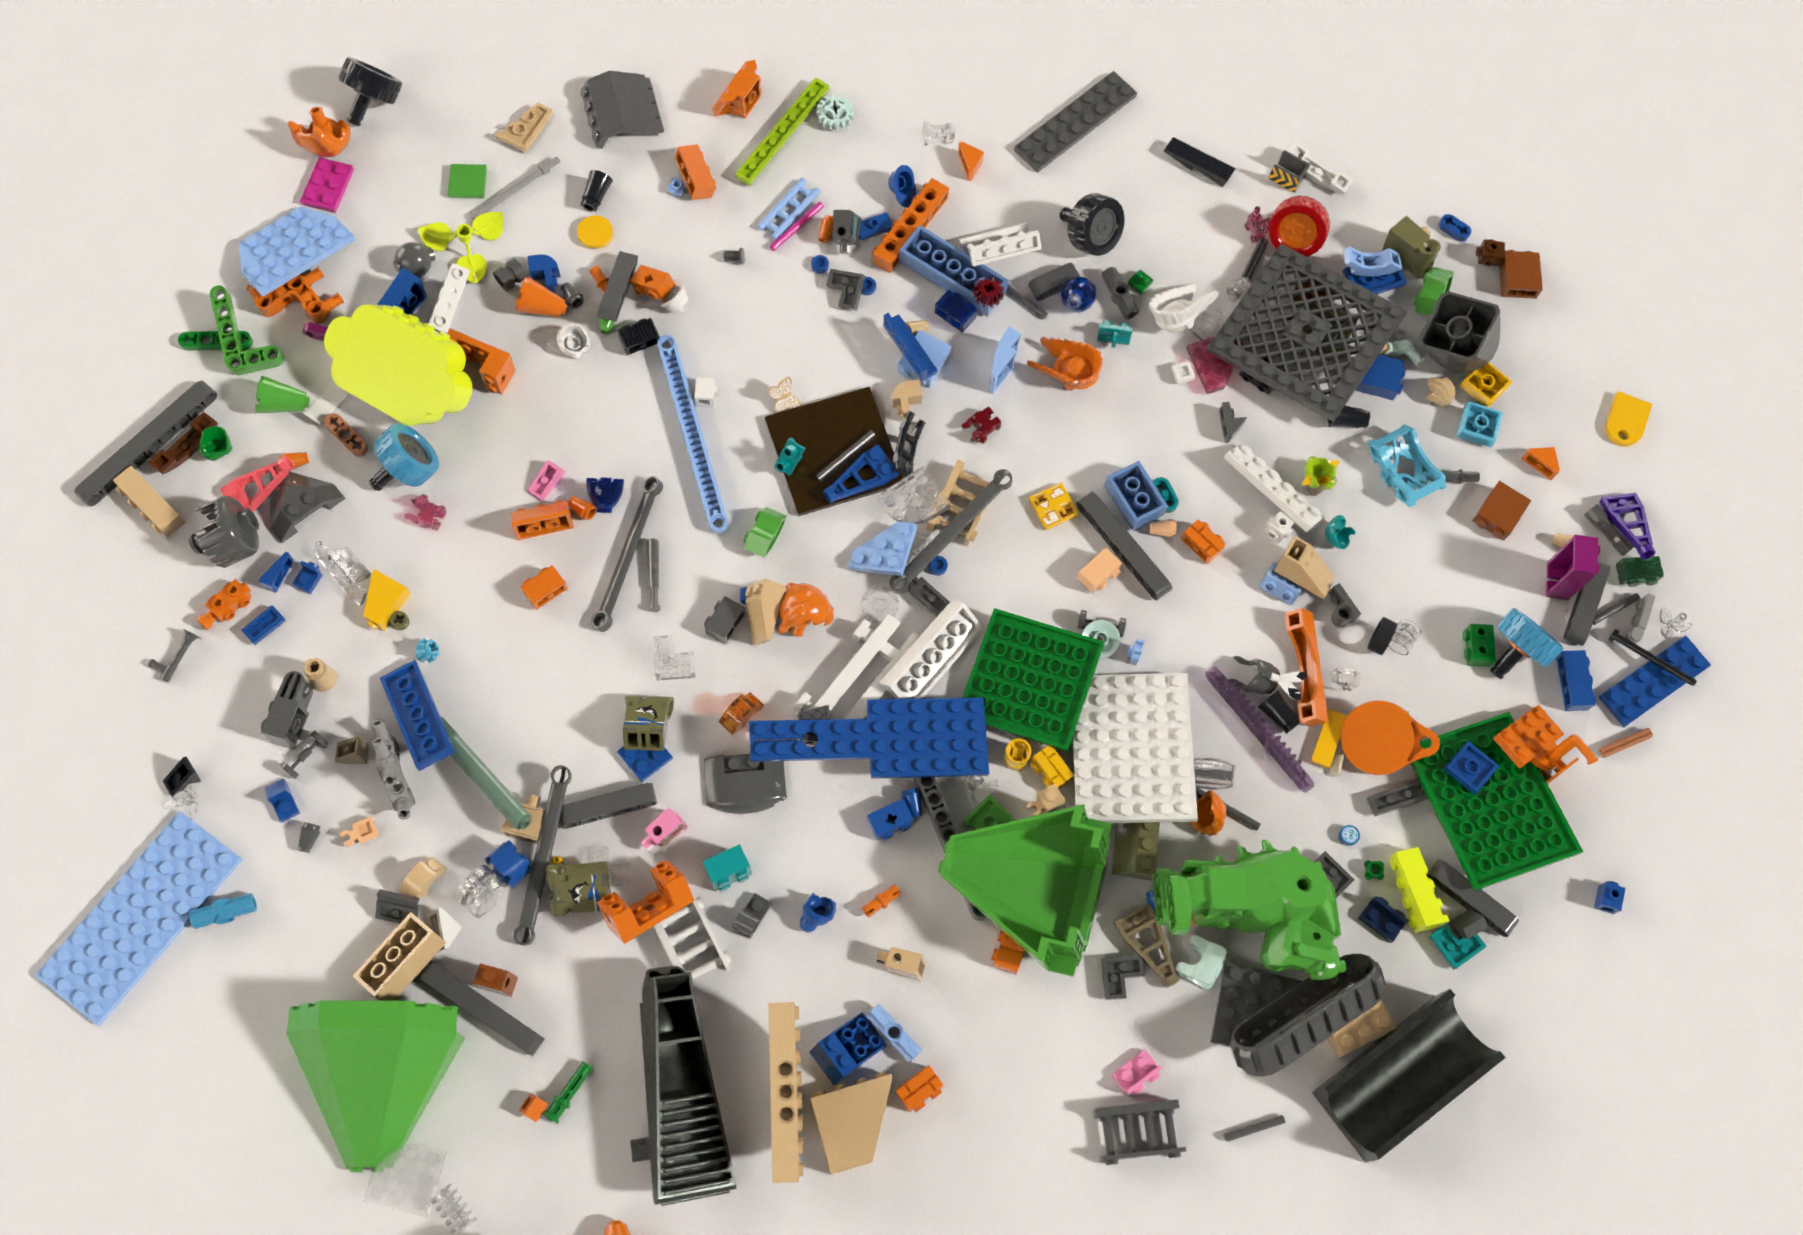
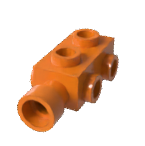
M234 579L232 582L227 583L218 594L209 598L205 604L209 611L205 615L201 614L196 620L206 630H209L213 626L212 623L217 619L221 622L231 620L235 616L237 609L240 607L245 608L249 605L250 598L252 597L249 593L251 589L244 582L240 584Z

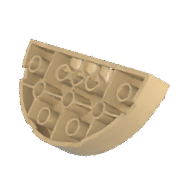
M794 1002L768 1003L772 1183L799 1182V1177L803 1176V1163H799V1154H803V1137H799V1131H802L803 1120L802 1115H798V1109L802 1108V1092L798 1093V1086L802 1084V1073L797 1071V1064L801 1063V1050H797L796 1042H800V1028H796V1020H799V1006L795 1007Z

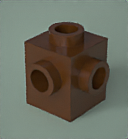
M1484 239L1476 249L1478 264L1499 267L1505 258V242Z

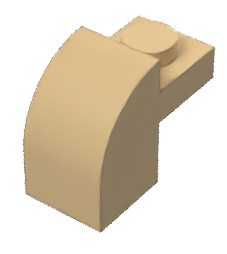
M920 379L901 382L893 392L892 407L897 406V414L901 416L902 420L910 411L909 405L921 404L922 402Z
M432 856L425 862L420 861L407 874L399 892L404 895L418 897L421 900L428 894L432 883L445 874L447 868Z

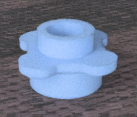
M674 177L671 179V184L667 186V191L675 196H681L687 186L684 180L681 181Z

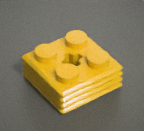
M1489 362L1484 367L1471 372L1459 386L1481 405L1489 407L1510 386L1512 380Z

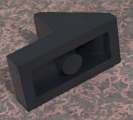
M183 757L163 779V783L171 797L179 796L188 784L201 782L187 757Z

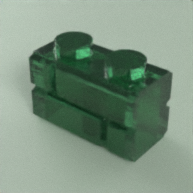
M1653 556L1645 560L1641 559V557L1622 558L1616 564L1619 583L1621 585L1628 584V587H1635L1640 583H1646L1647 586L1655 585L1664 576L1659 556Z

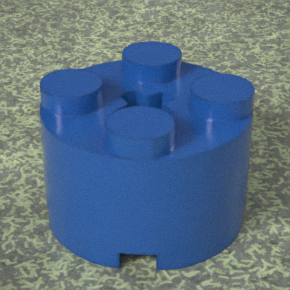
M508 840L499 845L484 860L488 866L490 864L494 866L492 870L494 874L506 886L509 885L510 889H512L531 872L532 868L529 865V860L523 854L519 856L515 851L516 847Z

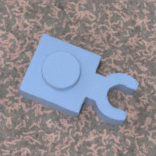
M1137 639L1133 646H1129L1127 657H1130L1129 664L1137 665L1145 641Z

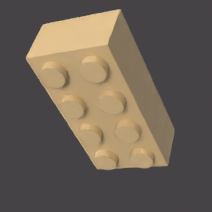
M410 912L356 971L353 977L379 1001H394L446 942Z

